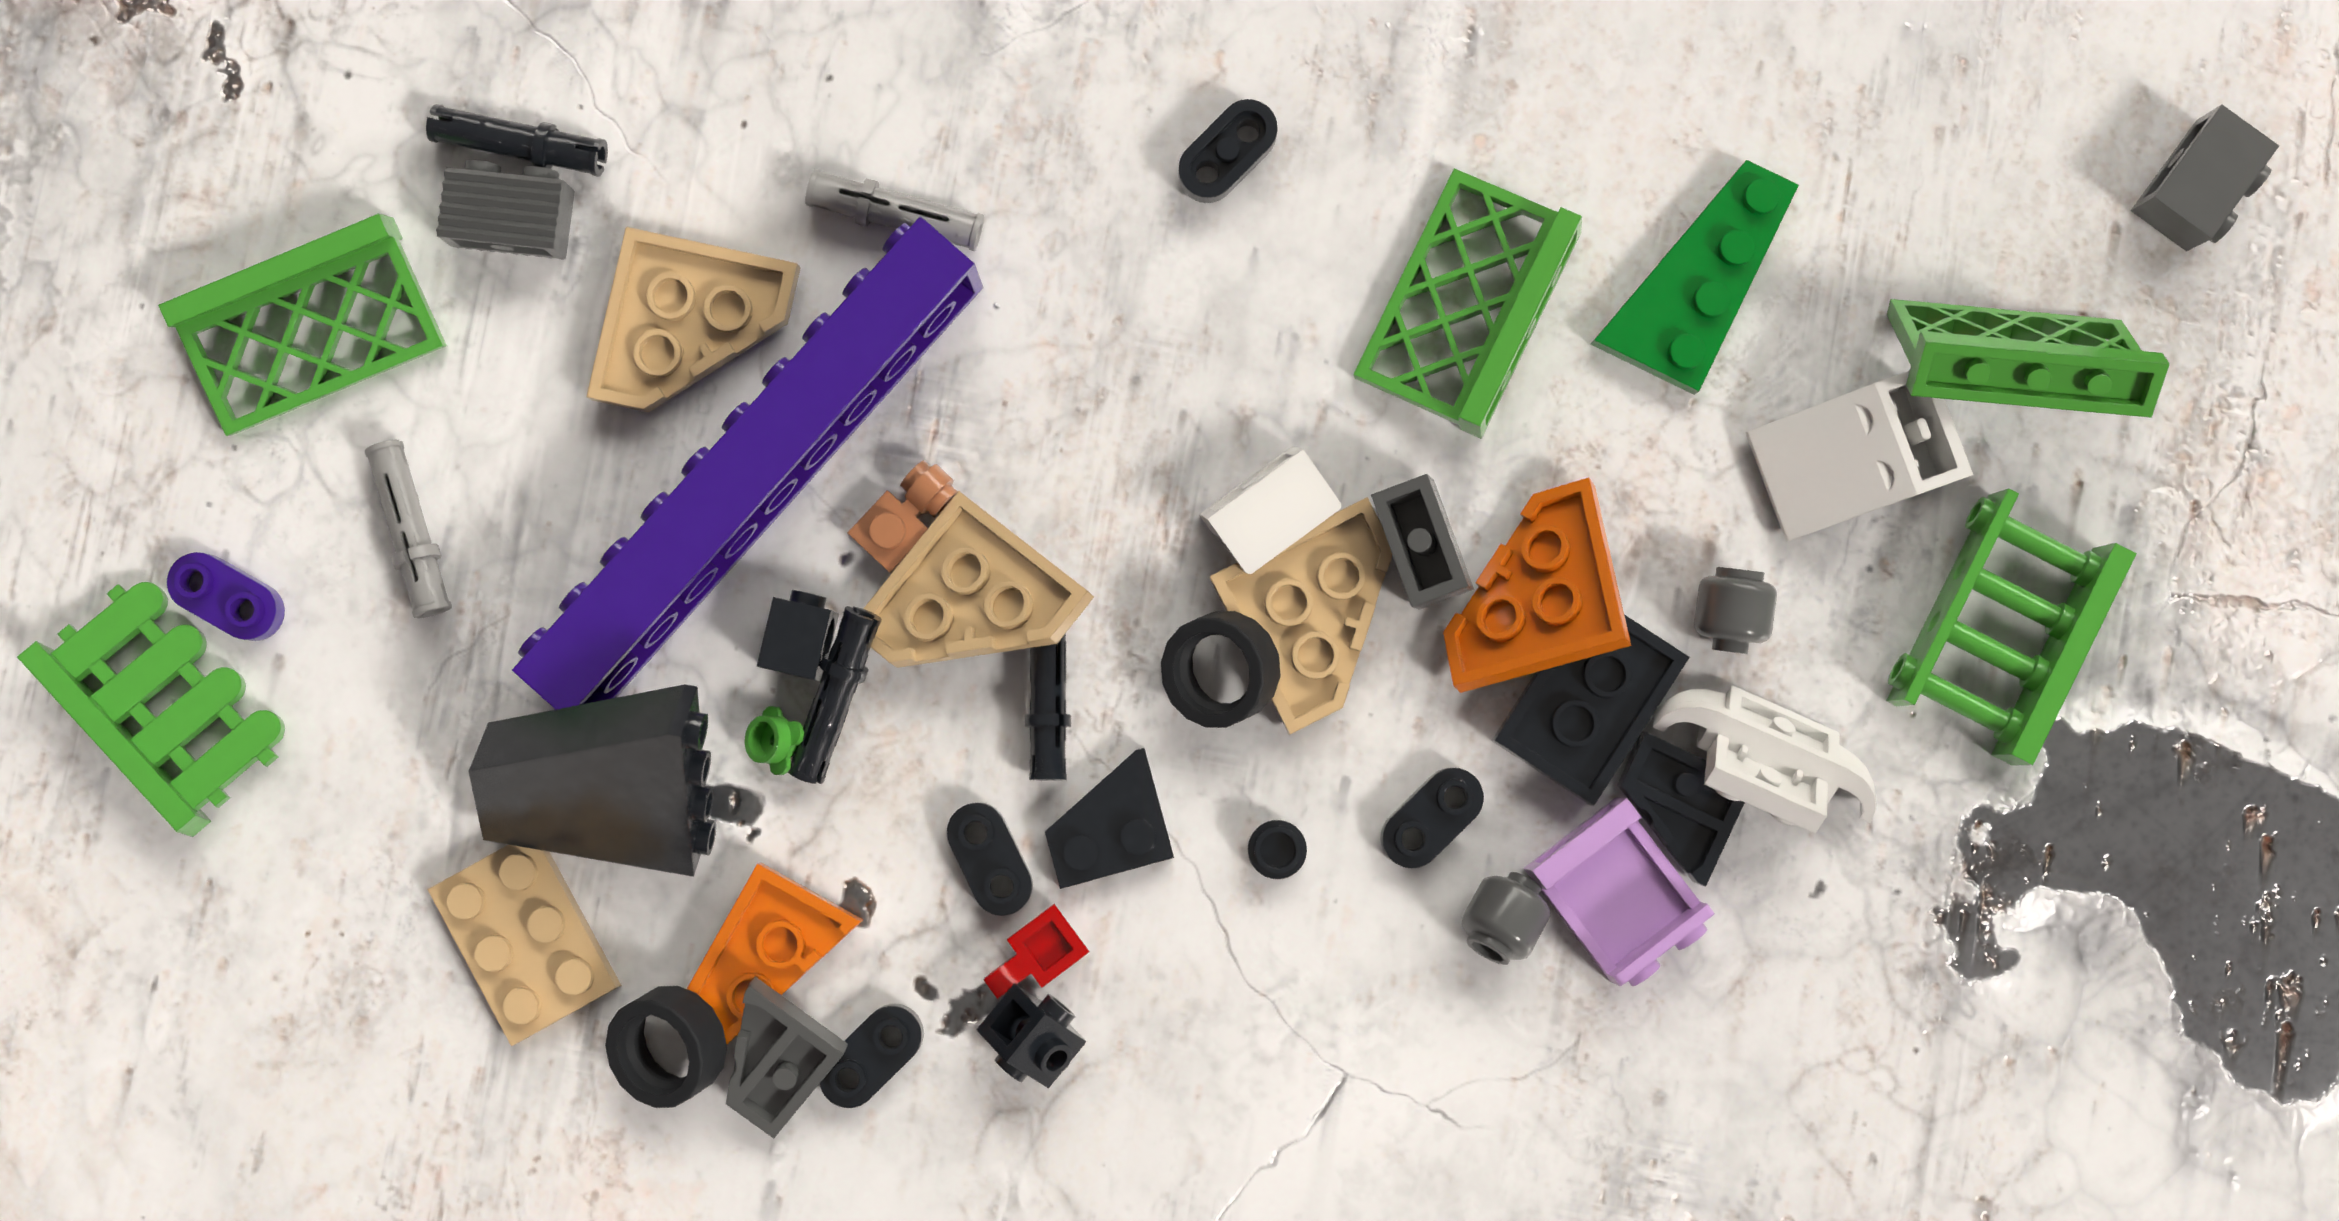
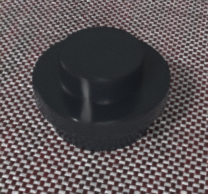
M1271 820L1261 824L1254 830L1248 842V856L1252 866L1267 878H1288L1299 871L1306 859L1307 845L1305 838L1296 826L1287 821Z

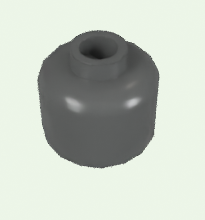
M1716 567L1715 576H1708L1700 581L1694 628L1700 635L1713 638L1712 650L1748 654L1749 643H1763L1771 637L1777 590L1770 583L1764 582V572Z
M1510 872L1508 877L1490 876L1484 878L1469 903L1461 922L1463 929L1469 936L1466 941L1468 946L1484 958L1502 965H1508L1510 960L1528 958L1551 914L1547 903L1539 896L1541 887L1531 878L1517 872Z

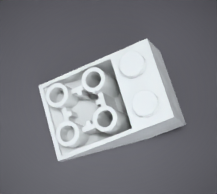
M1909 371L1746 432L1786 542L1972 476L1973 472L1945 399L1911 396L1906 386Z

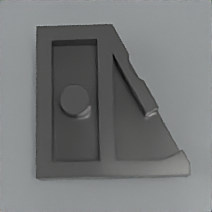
M755 976L744 993L743 1003H745L741 1030L736 1040L733 1057L735 1065L729 1081L726 1105L774 1139L844 1055L848 1043Z

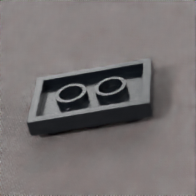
M1626 615L1625 620L1631 646L1535 672L1491 740L1592 806L1596 804L1690 658Z

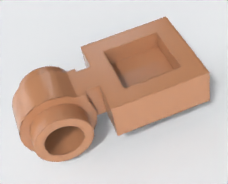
M923 460L906 475L900 484L907 492L905 495L906 500L903 504L887 490L847 533L892 574L928 529L918 517L929 512L936 518L958 492L952 487L954 480L937 464L930 466Z

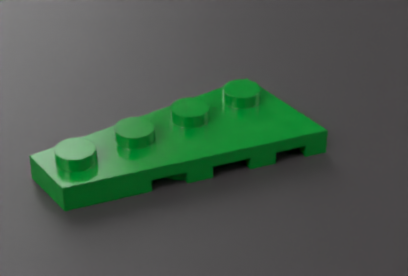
M1746 160L1590 345L1693 395L1698 393L1799 185Z

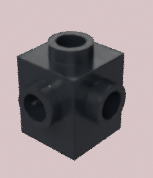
M1015 983L976 1029L998 1053L994 1060L1006 1073L1021 1083L1029 1076L1047 1088H1050L1087 1042L1070 1025L1076 1016L1063 1003L1050 994H1047L1041 1001Z

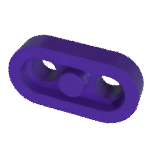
M200 552L189 553L177 559L168 572L167 589L170 597L178 606L235 638L249 641L264 640L275 634L283 623L285 607L279 593L269 585L217 556ZM199 571L203 577V584L198 591L193 592L189 586V580L195 572ZM250 600L254 606V613L250 619L244 621L240 616V607L245 601Z

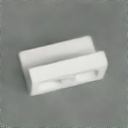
M1292 446L1201 512L1199 516L1209 530L1222 540L1241 569L1247 574H1252L1339 511L1341 502L1304 449Z

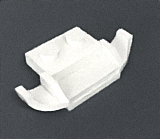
M1731 685L1727 693L1708 689H1690L1677 693L1664 701L1655 711L1653 728L1662 732L1678 722H1690L1700 726L1696 747L1707 751L1704 785L1715 789L1721 796L1733 801L1741 800L1768 812L1773 818L1783 824L1797 825L1816 833L1827 817V804L1839 787L1852 793L1859 799L1860 819L1871 824L1876 812L1873 779L1867 767L1854 754L1839 745V732Z

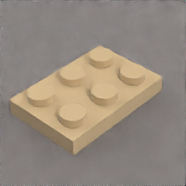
M507 845L427 889L511 1046L520 1043L622 986L552 855L548 851Z

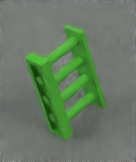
M2008 488L1990 494L1987 498L1981 497L1971 509L1965 523V527L1971 531L1910 654L1904 653L1893 666L1888 678V684L1893 686L1886 701L1896 707L1915 705L1920 694L1994 731L1993 737L1998 741L1991 753L1992 756L2010 765H2033L2137 553L2117 543L2095 547L2083 554L2010 517L2009 514L2019 493ZM1997 538L2071 574L2070 580L2075 584L2066 603L2062 602L2056 606L1984 569L1983 566ZM1974 590L2045 626V633L2049 637L2040 655L2030 658L1957 621L1971 591ZM1948 642L2019 678V685L2023 687V690L2014 708L2010 707L2005 711L1931 673L1945 643Z

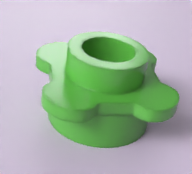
M769 706L763 711L762 716L756 717L748 725L744 740L746 752L754 762L769 764L772 774L784 775L791 768L790 758L793 757L797 746L803 741V727L800 722H790L786 719L780 707Z

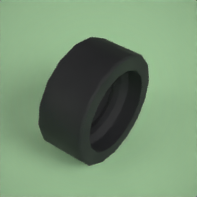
M1215 611L1180 626L1167 641L1161 659L1162 684L1171 704L1187 720L1205 728H1227L1261 712L1274 697L1281 677L1279 653L1270 634L1255 619L1236 611ZM1210 635H1222L1231 639L1242 650L1249 666L1250 682L1247 691L1239 700L1232 703H1220L1211 699L1200 688L1193 672L1192 657L1195 647L1202 639Z
M658 986L620 1008L608 1025L605 1043L609 1067L619 1085L635 1100L654 1108H674L713 1084L724 1068L727 1052L723 1025L713 1008L697 993L680 986ZM649 1015L667 1021L678 1031L687 1049L689 1059L687 1076L678 1077L666 1072L655 1062L647 1048L644 1035L646 1017Z

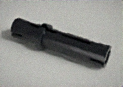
M439 104L433 105L429 111L431 115L438 116L439 120L427 117L426 135L431 142H442L532 161V164L537 167L551 169L552 166L575 170L589 173L596 177L601 176L604 172V167L598 165L597 161L605 164L607 162L608 145L605 139H594L560 132L555 124L542 122L536 127L446 108Z
M850 606L845 607L830 653H826L822 657L820 668L823 670L820 684L803 727V741L797 746L791 761V768L788 771L790 775L801 781L816 784V782L819 784L824 783L830 765L829 762L840 737L853 695L856 692L858 683H863L869 670L865 664L873 639H875L878 627L882 621L881 617L868 610L854 606L853 608Z
M1065 633L1057 644L1030 648V714L1025 715V727H1030L1031 742L1029 780H1067L1065 741L1066 728L1071 727V715L1066 714Z

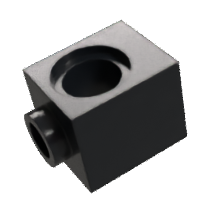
M797 590L791 591L790 600L773 597L756 666L820 681L823 673L820 663L823 655L830 653L839 617L838 613L824 609L827 598Z

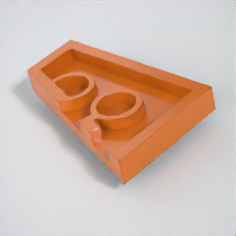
M757 863L688 985L687 990L697 993L713 1008L723 1025L726 1044L728 1045L737 1037L741 1030L745 1003H743L744 993L755 976L777 993L783 995L855 929L863 919L769 866Z

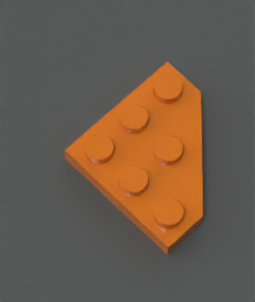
M1589 477L1538 492L1531 496L1520 513L1523 519L1506 545H1499L1475 582L1478 588L1461 614H1454L1443 631L1453 686L1460 693L1631 646L1595 485Z

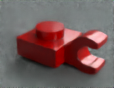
M1054 903L1007 938L1016 955L984 977L983 980L997 999L1004 995L1014 983L1018 984L1030 974L1033 975L1041 988H1043L1090 951Z

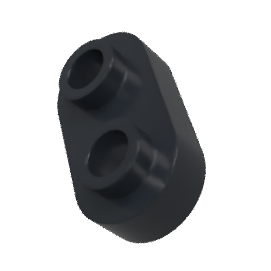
M1253 99L1240 100L1230 105L1182 154L1179 161L1178 177L1183 191L1193 200L1202 203H1213L1226 197L1273 149L1278 126L1272 110L1264 103ZM1243 126H1251L1257 130L1259 136L1252 142H1244L1237 136V131ZM1210 166L1217 171L1218 177L1211 183H1204L1197 178L1196 173L1201 167Z
M1460 768L1441 769L1430 776L1385 821L1380 839L1386 856L1395 864L1405 868H1420L1430 863L1480 813L1484 802V793L1478 779L1470 772ZM1451 786L1461 788L1465 796L1463 804L1456 809L1449 808L1444 801L1445 791ZM1410 827L1419 829L1423 836L1422 844L1415 850H1408L1402 844V834Z
M970 803L959 808L949 820L947 839L977 903L985 911L999 916L1010 915L1019 911L1031 897L1033 879L1004 817L995 807L986 803ZM972 821L983 823L987 829V837L981 844L971 843L966 837V827ZM1006 875L1012 880L1013 891L1009 896L999 897L994 894L991 883L995 876Z
M902 1004L884 1005L873 1012L845 1040L848 1045L844 1055L820 1082V1088L824 1096L831 1103L842 1108H855L870 1100L920 1049L924 1038V1029L921 1019L916 1012ZM892 1025L899 1028L902 1033L900 1045L891 1047L883 1042L881 1032L885 1026ZM852 1068L858 1073L859 1084L857 1087L846 1088L841 1085L839 1081L841 1069Z

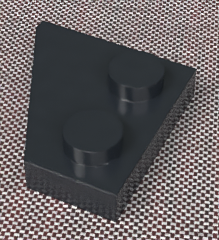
M1641 732L1617 786L1692 882L1706 887L1745 802L1729 800L1721 796L1715 789L1704 785L1706 760L1648 732Z
M1145 748L1135 750L1045 831L1060 889L1174 858Z

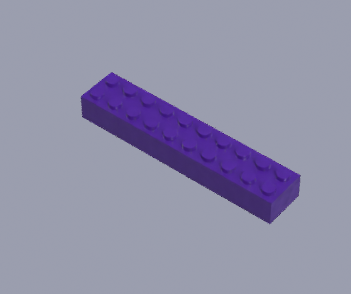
M921 216L911 227L904 223L889 236L882 248L886 253L885 256L871 271L863 268L852 277L842 292L846 299L831 316L826 312L819 315L806 329L802 336V339L806 342L805 345L791 360L783 357L771 367L762 380V384L766 388L751 405L743 402L728 415L722 424V429L725 431L724 435L710 450L707 447H702L690 457L681 470V474L685 478L670 495L662 492L646 506L640 517L644 521L643 525L629 540L626 537H621L609 547L600 560V564L604 568L589 585L581 582L565 596L559 605V609L563 613L548 630L544 627L539 628L522 644L518 651L522 659L512 671L555 710L616 698L984 288L975 263Z

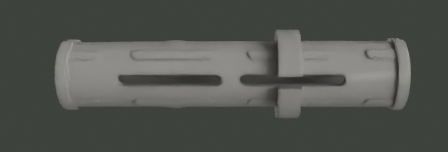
M814 169L810 176L805 197L806 206H814L855 217L856 224L868 227L870 222L896 229L904 223L911 227L921 216L952 244L969 248L971 251H975L978 246L984 223V215L980 213L974 214L933 203L929 200L879 188V182L866 178L864 183L826 174L817 169Z
M389 440L371 445L364 452L370 463L381 506L396 551L391 557L394 569L402 571L413 608V617L426 618L446 612L452 608V605L448 600L437 560L442 555L439 545L431 543L419 503V497L405 456L403 441Z

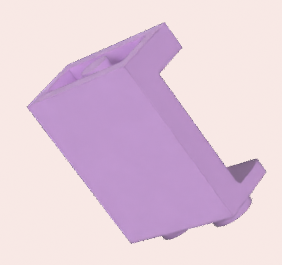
M1616 797L1523 869L1541 887L1543 895L1607 979L1618 986H1622L1626 982H1629L1631 986H1636L1648 979L1659 969L1660 964L1656 959L1674 945L1678 950H1682L1702 937L1707 931L1703 923L1715 913L1707 903L1701 902L1642 827L1638 821L1642 817L1628 798Z

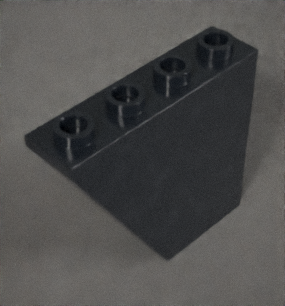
M684 684L489 722L468 771L483 840L694 877L701 854L709 856L712 851L717 827L716 820L708 819L713 804L714 788L713 786L706 785L711 764V752L703 750L708 729V714L700 713L698 687Z

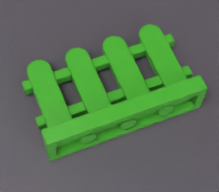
M141 582L126 591L118 584L107 593L113 603L84 627L77 631L74 626L68 624L57 633L64 641L57 649L53 650L35 641L19 654L17 658L171 827L178 833L194 837L211 822L201 810L204 805L210 801L215 807L220 808L230 799L223 790L256 761L259 760L264 766L268 767L279 758L272 748L282 740L285 733V725L278 715L267 710L256 711L244 720L233 708V705L243 697L246 690L244 678L235 670L221 667L213 670L206 677L193 663L205 653L207 648L206 638L201 631L191 625H179L165 634L154 622L165 612L168 606L167 595L161 588L150 582ZM142 632L153 645L117 674L108 665L106 660ZM91 672L103 684L95 693L83 681ZM181 675L192 688L156 717L145 703ZM131 715L143 727L135 736L122 724ZM220 717L232 731L199 759L195 760L184 746ZM170 758L183 771L175 779L161 766Z

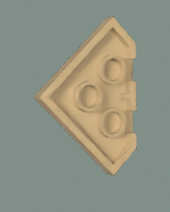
M626 227L586 397L592 401L648 413L788 325L801 269L800 266L794 262Z
M958 491L863 609L878 615L882 619L871 648L889 663L900 668L1057 644L1093 600L1094 596Z
M1368 497L1334 513L1254 573H1245L1239 564L1235 563L1210 576V580L1225 610L1236 611L1255 619L1270 634L1279 653L1281 677L1271 701L1289 735L1342 709L1349 691L1356 663L1393 555L1382 524Z

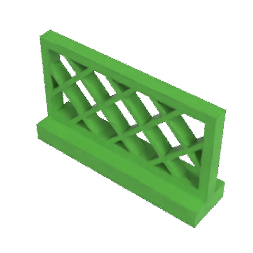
M1454 168L1353 374L1354 378L1460 425V430L1482 439L1581 235L1582 216L1560 207L1558 212ZM1461 188L1482 197L1489 215L1457 227L1450 208ZM1493 202L1507 209L1496 212ZM1520 215L1542 223L1534 241L1511 250L1500 224L1503 221ZM1446 218L1450 230L1439 233ZM1493 226L1503 252L1471 264L1461 237ZM1454 240L1464 267L1432 278L1425 261L1430 249ZM1527 255L1520 271H1518L1514 260ZM1507 262L1514 280L1509 293L1485 301L1475 274ZM1421 269L1425 281L1413 285ZM1468 277L1478 304L1446 316L1436 288ZM1429 291L1439 319L1407 330L1400 313L1405 300ZM1502 307L1493 324L1489 311ZM1482 314L1489 332L1484 345L1459 353L1450 325ZM1396 321L1400 333L1388 337ZM1443 328L1453 356L1420 368L1411 340ZM1401 343L1405 344L1414 369L1413 371L1389 378L1372 370L1380 351ZM1476 359L1468 376L1463 363ZM1457 366L1464 386L1454 406L1431 397L1424 377ZM1418 380L1422 392L1405 384Z
M378 213L158 305L167 326L176 328L226 436L242 432L447 346L400 243L403 237L393 217ZM387 255L390 256L398 274L390 297L361 286L369 263ZM355 269L351 281L338 277ZM327 280L348 288L336 320L307 309L315 285ZM404 289L412 306L400 302ZM300 292L296 304L283 299ZM358 293L387 304L376 335L346 324ZM271 303L293 311L281 342L252 331L260 309ZM400 309L417 316L427 340L408 348L385 340L396 310ZM245 315L242 326L229 322ZM303 316L333 327L321 358L292 347ZM216 326L238 333L227 365L207 356L197 334ZM343 331L372 342L364 366L355 370H349L331 362ZM249 338L278 349L267 380L238 369ZM382 347L396 352L377 360ZM289 354L318 365L310 388L300 393L277 385ZM214 369L224 372L220 382ZM328 370L341 374L324 382ZM234 377L263 388L255 411L237 419L227 399ZM274 392L287 397L270 405Z
M1890 299L1886 314L1911 365L1906 382L1911 396L2152 418L2170 365L2163 353L2142 351L2123 321L2118 319Z

